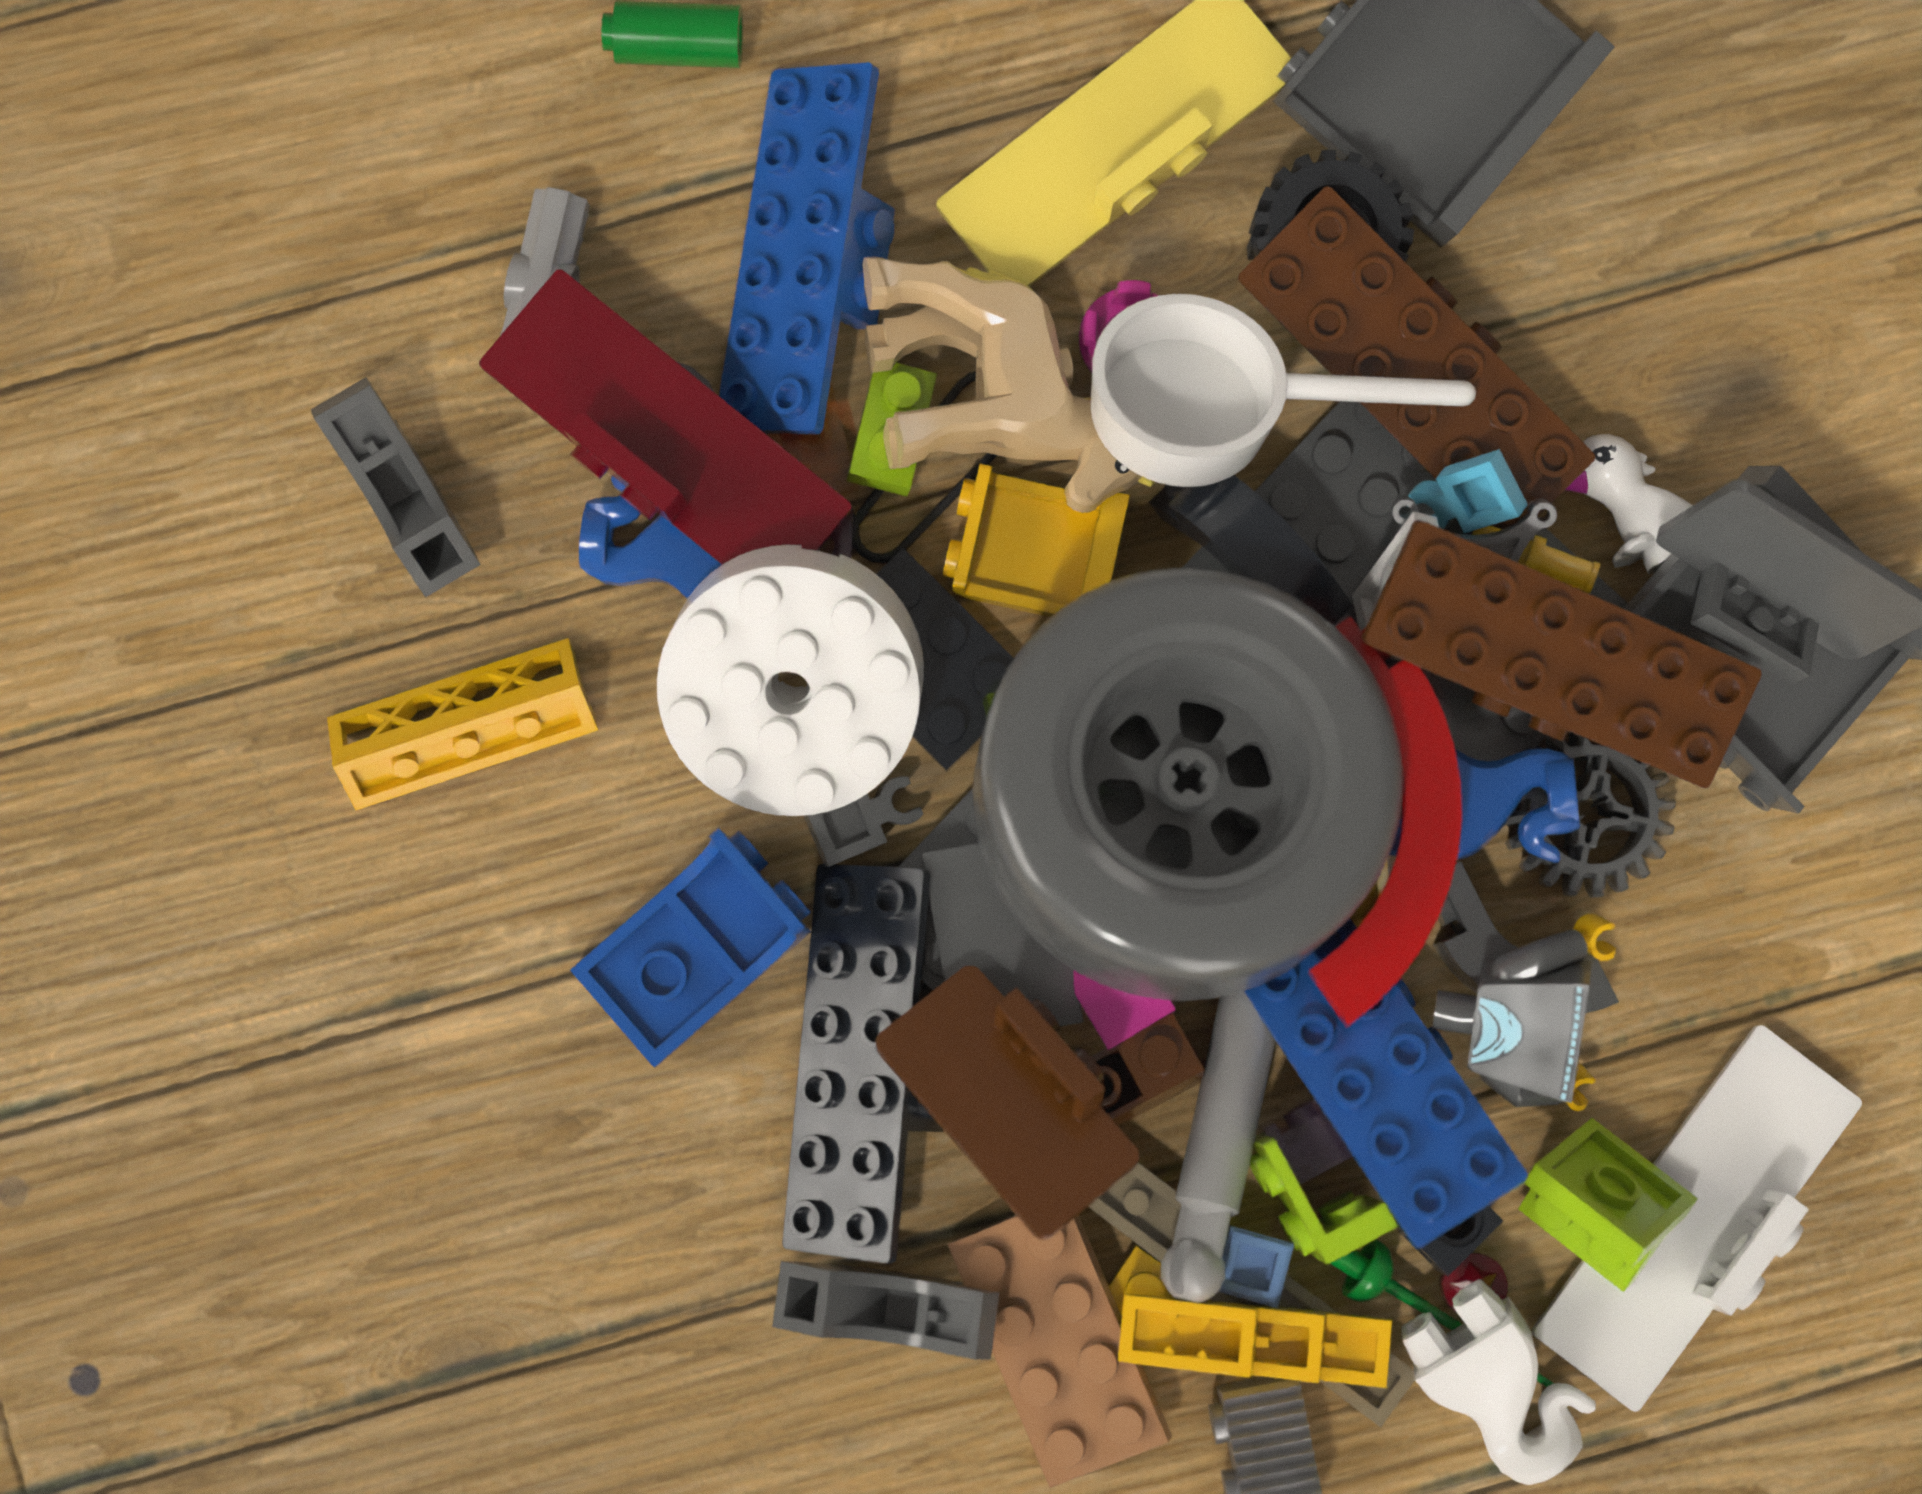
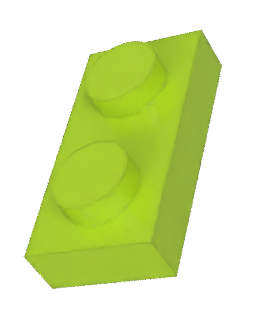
M895 363L892 370L871 373L846 481L907 497L911 489L917 462L905 468H889L883 440L886 419L894 417L895 412L913 411L930 407L937 373L900 363Z

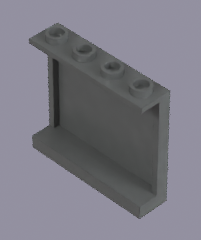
M1341 0L1317 28V31L1325 39L1312 54L1301 47L1277 75L1285 83V86L1273 102L1328 150H1336V157L1339 160L1345 161L1349 151L1362 155L1359 165L1370 169L1375 161L1386 168L1382 180L1389 184L1397 179L1404 189L1398 203L1410 202L1413 213L1410 221L1439 247H1443L1463 229L1615 46L1597 30L1583 41L1538 0H1357L1351 8Z
M1748 466L1737 479L1748 481L1759 487L1767 494L1861 551L1782 466ZM1671 554L1624 609L1757 667L1762 671V677L1719 767L1723 769L1729 768L1742 781L1738 786L1739 791L1756 807L1764 811L1775 808L1799 814L1805 806L1792 794L1794 790L1908 659L1922 660V627L1858 660L1844 659L1816 642L1810 676L1791 685L1690 624L1702 572Z

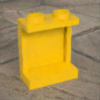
M980 464L976 480L964 478L956 515L968 517L963 540L950 539L943 576L954 578L952 596L1052 617L1061 608L1084 593L1111 581L1130 495L1116 493L1107 498L1095 510L1081 513L1068 506L1064 488L996 474L992 472V466Z

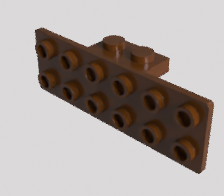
M1331 187L1323 188L1239 273V283L1331 375L1462 380L1474 385L1476 397L1468 406L1359 403L1435 479L1446 466L1500 449L1528 505L1519 517L1491 526L1505 529L1515 524L1528 513L1529 505L1536 499L1542 498L1552 503L1595 461V454L1498 357L1497 353L1502 349V346L1492 334L1476 321L1469 327L1452 310L1458 304L1454 296L1432 276L1424 282ZM1541 509V510L1538 512L1537 517H1538L1545 509Z
M1415 520L1412 523L1362 635V641L1374 648L1475 690L1471 702L1504 717H1508L1511 708L1515 707L1532 715L1527 725L1528 727L1564 742L1568 731H1571L1702 788L1710 787L1762 677V671L1757 667L1422 520Z

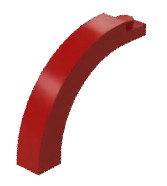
M1351 616L1335 627L1355 647L1370 667L1385 695L1393 715L1400 742L1403 792L1400 842L1394 866L1382 893L1372 910L1348 939L1325 959L1309 969L1308 973L1346 1028H1349L1374 1008L1398 983L1424 946L1439 918L1452 883L1459 853L1462 823L1461 780L1455 746L1445 714L1431 684L1419 666L1405 660L1400 661L1389 669L1384 662L1391 658V654L1364 643L1362 635L1365 628L1360 630Z

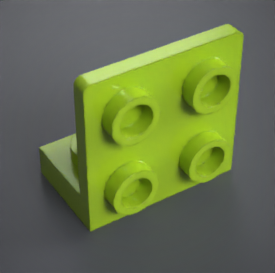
M1262 1134L1255 1136L1253 1149L1256 1154L1251 1156L1249 1167L1264 1193L1269 1192L1272 1197L1279 1196L1286 1209V1212L1277 1216L1279 1223L1288 1240L1294 1244L1293 1248L1295 1251L1300 1250L1304 1257L1310 1254L1328 1265L1398 1227L1385 1202L1367 1195L1354 1196L1352 1191L1341 1194L1320 1206L1318 1211L1322 1218L1318 1220L1275 1139Z

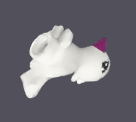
M1611 434L1593 435L1583 442L1595 454V461L1565 490L1584 493L1603 503L1612 512L1619 534L1625 543L1613 556L1612 562L1615 568L1631 565L1643 559L1647 573L1654 574L1671 555L1670 552L1660 547L1656 542L1659 527L1693 505L1668 490L1645 483L1644 476L1655 472V467L1647 465L1645 463L1647 456L1636 451L1626 440Z

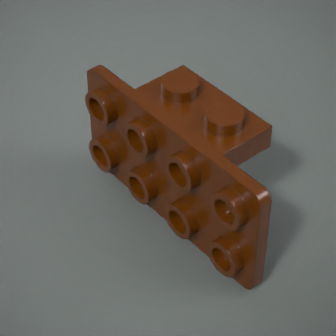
M972 965L964 966L880 1032L876 1038V1051L1031 1233L1038 1239H1050L1131 1172L1138 1164L1139 1151L1101 1108L1105 1087L1101 1084V1081L1104 1080L1101 1069L1086 1051L1078 1048L1073 1052L1057 1034L1060 1030L1059 1023L1045 1004L1036 998L1029 1002L1017 987L1004 997L979 968Z

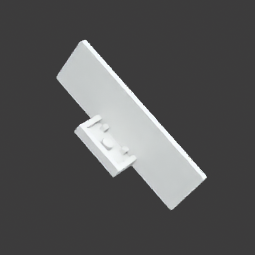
M1763 1025L1754 1026L1653 1163L1698 1198L1688 1215L1664 1237L1635 1282L1624 1292L1582 1260L1532 1327L1533 1336L1628 1409L1634 1412L1639 1411L1714 1309L1732 1316L1737 1308L1744 1310L1750 1306L1764 1287L1765 1279L1761 1275L1775 1255L1783 1257L1798 1242L1803 1232V1226L1799 1222L1809 1209L1796 1200L1795 1196L1862 1106L1861 1099Z

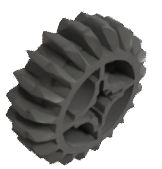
M1571 731L1569 733V744L1566 739L1563 742L1546 735L1547 749L1564 753L1573 758L1574 761H1587L1584 774L1577 778L1578 803L1590 798L1594 802L1590 808L1597 806L1598 815L1608 818L1598 819L1585 825L1580 822L1579 829L1565 833L1563 848L1568 850V855L1566 856L1559 851L1561 859L1558 863H1553L1529 853L1521 860L1519 867L1526 872L1534 869L1540 863L1545 865L1539 878V884L1545 888L1555 884L1561 874H1563V895L1569 897L1578 894L1583 880L1586 892L1590 898H1598L1604 895L1606 881L1617 893L1627 890L1629 888L1627 872L1637 879L1646 878L1650 874L1649 866L1642 855L1658 860L1662 859L1666 854L1664 847L1655 841L1653 836L1672 835L1675 829L1674 825L1670 822L1658 819L1659 812L1675 808L1676 802L1673 798L1665 797L1658 799L1655 791L1656 788L1662 787L1669 782V776L1666 773H1661L1649 778L1645 769L1650 765L1632 759L1594 741L1590 742L1589 739ZM1532 744L1528 746L1525 750L1543 748L1538 746L1537 744ZM1606 769L1614 773L1624 784L1631 798L1633 808L1624 806L1613 798L1610 791L1611 774L1606 773ZM1541 787L1532 788L1518 804L1517 811L1512 813L1505 826L1518 824L1519 827L1525 815L1548 803L1547 793L1543 792ZM1621 829L1631 832L1625 845L1614 857L1601 864L1587 863L1589 850L1597 847L1600 834L1604 830L1617 831ZM1518 835L1510 837L1505 841L1509 850L1523 847ZM1545 836V841L1552 844L1549 838Z

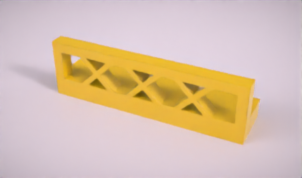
M569 638L327 717L332 766L355 810L598 731L595 714L581 683L575 652ZM562 665V674L538 682L531 680L538 671ZM493 686L499 688L492 697L477 702L471 700L478 691ZM432 706L438 708L429 718L417 722L410 721L420 710ZM372 726L377 727L370 737L348 744L347 734Z

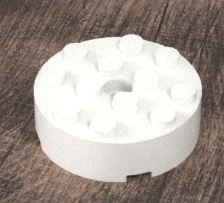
M779 545L756 549L735 557L711 572L695 588L682 607L664 645L657 676V698L663 726L673 748L687 768L703 784L725 799L751 810L779 816H803L828 812L852 803L878 786L897 766L911 741L917 722L924 680L923 653L918 632L910 614L896 593L879 576L859 562L842 554L837 557L820 551L801 549L802 545ZM784 671L797 673L805 678L808 685L805 688L803 686H789L783 681L779 682L778 673Z

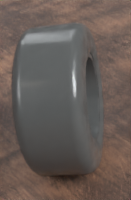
M1167 568L1132 574L1086 592L1061 608L1035 631L1008 666L995 692L986 719L974 770L973 807L980 850L991 879L1002 900L1016 920L1037 943L1056 959L1079 974L1104 986L1128 994L1154 999L1186 1001L1212 999L1237 994L1260 986L1286 973L1305 960L1350 918L1369 894L1390 854L1398 828L1403 792L1400 742L1393 715L1370 667L1355 647L1332 623L1304 602L1268 583L1241 574L1215 569ZM1182 703L1202 704L1222 713L1223 725L1211 742L1206 744L1199 743L1183 737L1179 721V706ZM1134 715L1142 716L1148 721L1159 744L1157 749L1145 760H1136L1117 751L1110 741L1115 731ZM1245 746H1257L1261 750L1267 764L1270 784L1263 788L1234 785L1227 771L1226 759ZM1187 776L1192 778L1196 783L1193 790L1188 789L1179 794L1172 787L1176 780L1182 781ZM1107 782L1128 783L1136 786L1141 796L1143 811L1122 825H1111L1106 820L1102 810L1098 787ZM1224 810H1232L1253 820L1259 830L1252 843L1236 856L1225 854L1211 831V822ZM1158 828H1173L1187 835L1190 852V865L1184 870L1167 868L1146 859L1145 846Z

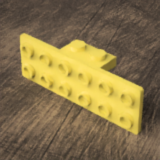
M1194 0L942 195L936 202L937 210L987 271L995 269L1030 287L1125 212L1131 216L1144 208L1157 195L1158 190L1156 188L1171 176L1176 174L1180 178L1194 169L1206 157L1207 148L1282 90L1285 83L1277 75L1291 57L1244 0Z

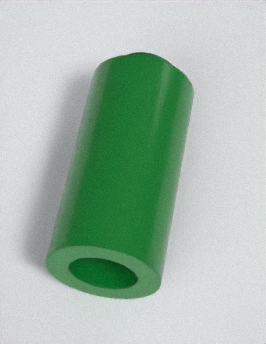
M616 0L613 13H603L602 15L603 51H613L615 64L741 68L743 52L741 4Z

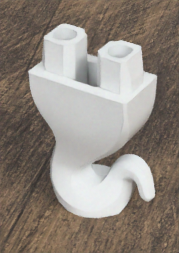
M1478 1279L1460 1290L1452 1298L1455 1310L1465 1322L1458 1328L1446 1334L1431 1312L1420 1314L1401 1328L1402 1340L1413 1361L1415 1381L1434 1402L1448 1409L1466 1414L1477 1423L1490 1458L1502 1473L1516 1482L1527 1485L1545 1482L1563 1471L1575 1459L1583 1447L1581 1433L1567 1406H1572L1580 1412L1588 1414L1596 1409V1403L1585 1393L1569 1384H1551L1544 1389L1538 1399V1410L1542 1425L1531 1430L1526 1435L1523 1433V1423L1533 1397L1538 1375V1359L1533 1338L1527 1323L1511 1299L1507 1297L1501 1301L1494 1291L1482 1280Z

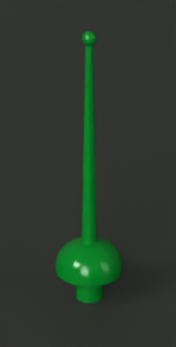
M1377 1239L1368 1242L1361 1251L1354 1250L1330 1263L1346 1274L1342 1286V1294L1353 1301H1370L1386 1291L1421 1313L1431 1312L1439 1324L1451 1331L1462 1325V1323L1392 1279L1394 1271L1393 1256L1389 1248ZM1538 1373V1383L1545 1387L1555 1384Z

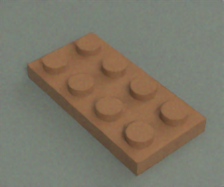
M1013 1215L947 1244L965 1286L999 1292L992 1352L1049 1488L1170 1441L1172 1434L1141 1364L1118 1362L1122 1316L1079 1215L1053 1237L1046 1240L1036 1238L1019 1217Z

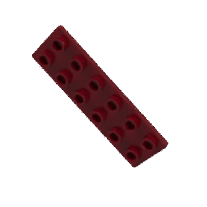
M562 269L556 270L479 361V366L484 372L576 446L570 455L598 479H601L606 472L611 474L626 487L620 496L640 514L650 520L656 512L659 513L721 565L739 555L770 546L802 545L801 549L819 551L852 511L851 503Z

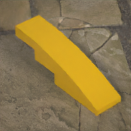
M1124 1294L1118 1362L1248 1378L1256 1375L1319 1383L1322 1380L1387 1388L1393 1319L1211 1300L1196 1303L1178 1300L1174 1297Z

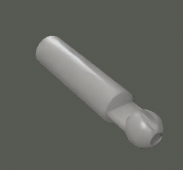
M1243 991L1219 998L1204 1066V1075L1200 1084L1175 1198L1181 1204L1173 1244L1167 1249L1161 1262V1279L1168 1292L1178 1300L1196 1303L1206 1302L1220 1291L1225 1279V1262L1222 1256L1231 1216L1239 1214L1275 1047V1039Z

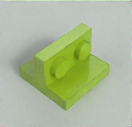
M1590 1118L1534 1165L1524 1183L1531 1189L1518 1210L1624 1292L1635 1282L1664 1237L1688 1215L1698 1198L1595 1119Z

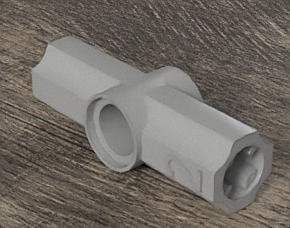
M551 187L535 189L520 254L515 253L512 256L506 275L504 305L507 308L501 334L556 270H564L579 283L580 270L576 264L583 242L585 225L589 216L590 205L587 199L576 196L569 191Z

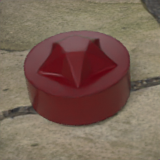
M1472 1252L1449 1276L1441 1273L1439 1287L1444 1302L1457 1313L1453 1306L1452 1298L1460 1290L1478 1279L1482 1280L1494 1291L1501 1301L1504 1300L1508 1293V1281L1503 1268L1491 1257L1482 1253Z

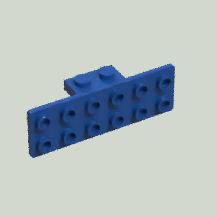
M869 62L776 69L770 76L719 397L765 434L821 433L824 426L840 321L854 329H866L867 325L878 323L880 309L869 310L862 263L864 257L875 256L888 259L889 246L895 231L893 221L895 208L861 188L879 77V69Z
M1349 918L1305 960L1286 973L1243 992L1415 1248H1422L1525 1183L1528 1174L1450 1061L1453 1060V1056L1443 1037L1436 1029H1432V1026L1427 1029L1413 1008L1416 1006L1415 1000L1402 979L1374 1008L1349 1028H1346L1308 975L1309 969L1340 947L1357 929Z

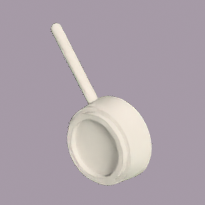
M1191 294L1155 296L1139 301L1124 309L1108 323L1101 333L1094 350L1092 363L1091 415L1096 432L1104 446L1121 464L1136 474L1158 483L1181 487H1196L1217 483L1233 476L1246 467L1255 457L1277 421L1286 399L1468 406L1476 397L1474 385L1462 380L1286 373L1285 365L1277 346L1256 321L1237 308L1222 301Z

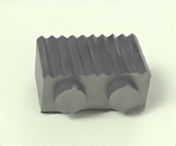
M1258 1377L1216 1386L1220 1403L1208 1405L1215 1443L1228 1444L1232 1464L1231 1469L1221 1470L1224 1494H1322L1300 1381Z

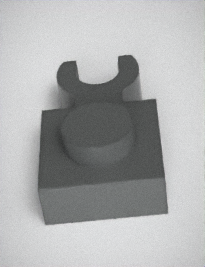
M900 776L886 780L880 785L873 798H869L867 793L846 806L819 814L804 815L824 867H830L886 843L887 840L881 824L887 822L893 825H907L917 821L923 815L921 807L909 809L901 813L892 805L894 792L911 784L909 777Z

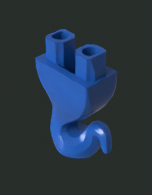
M611 477L614 488L622 492L626 487L616 478ZM621 496L594 498L586 502L580 530L579 565L587 574L604 584L628 586L646 582H662L672 586L688 599L695 588L711 572L721 566L719 562L661 515L634 540L623 547L615 546L613 541L614 530L619 526L635 521L641 514Z
M1455 749L1461 780L1462 823L1457 860L1467 858L1485 847L1505 825L1523 797L1532 788L1541 787L1547 793L1548 803L1543 807L1532 810L1523 817L1519 824L1518 838L1521 845L1529 853L1553 863H1558L1561 859L1559 850L1553 844L1546 842L1544 838L1547 835L1570 833L1580 828L1573 758L1550 749H1528L1497 761H1480ZM1399 819L1389 856L1396 857L1400 842L1402 819Z

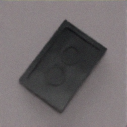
M902 548L876 575L896 593L906 607L916 627L922 647L924 680L917 722L912 738L948 772L981 739L995 692L1014 658Z

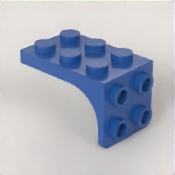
M718 827L709 835L711 841L707 847L682 873L570 969L654 1068L658 1067L811 933V930L802 921L811 911L783 880L774 887L770 885L760 873L769 863L739 830L729 837Z

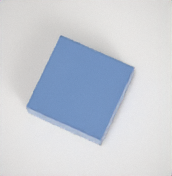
M1229 1225L1222 1256L1225 1262V1279L1219 1292L1278 1308L1294 1244Z

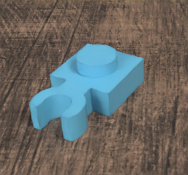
M1500 449L1446 466L1436 477V481H1423L1417 484L1408 494V497L1412 498L1416 504L1424 503L1433 509L1435 514L1430 516L1437 518L1439 528L1444 529L1451 519L1456 518L1464 533L1517 518L1528 505Z

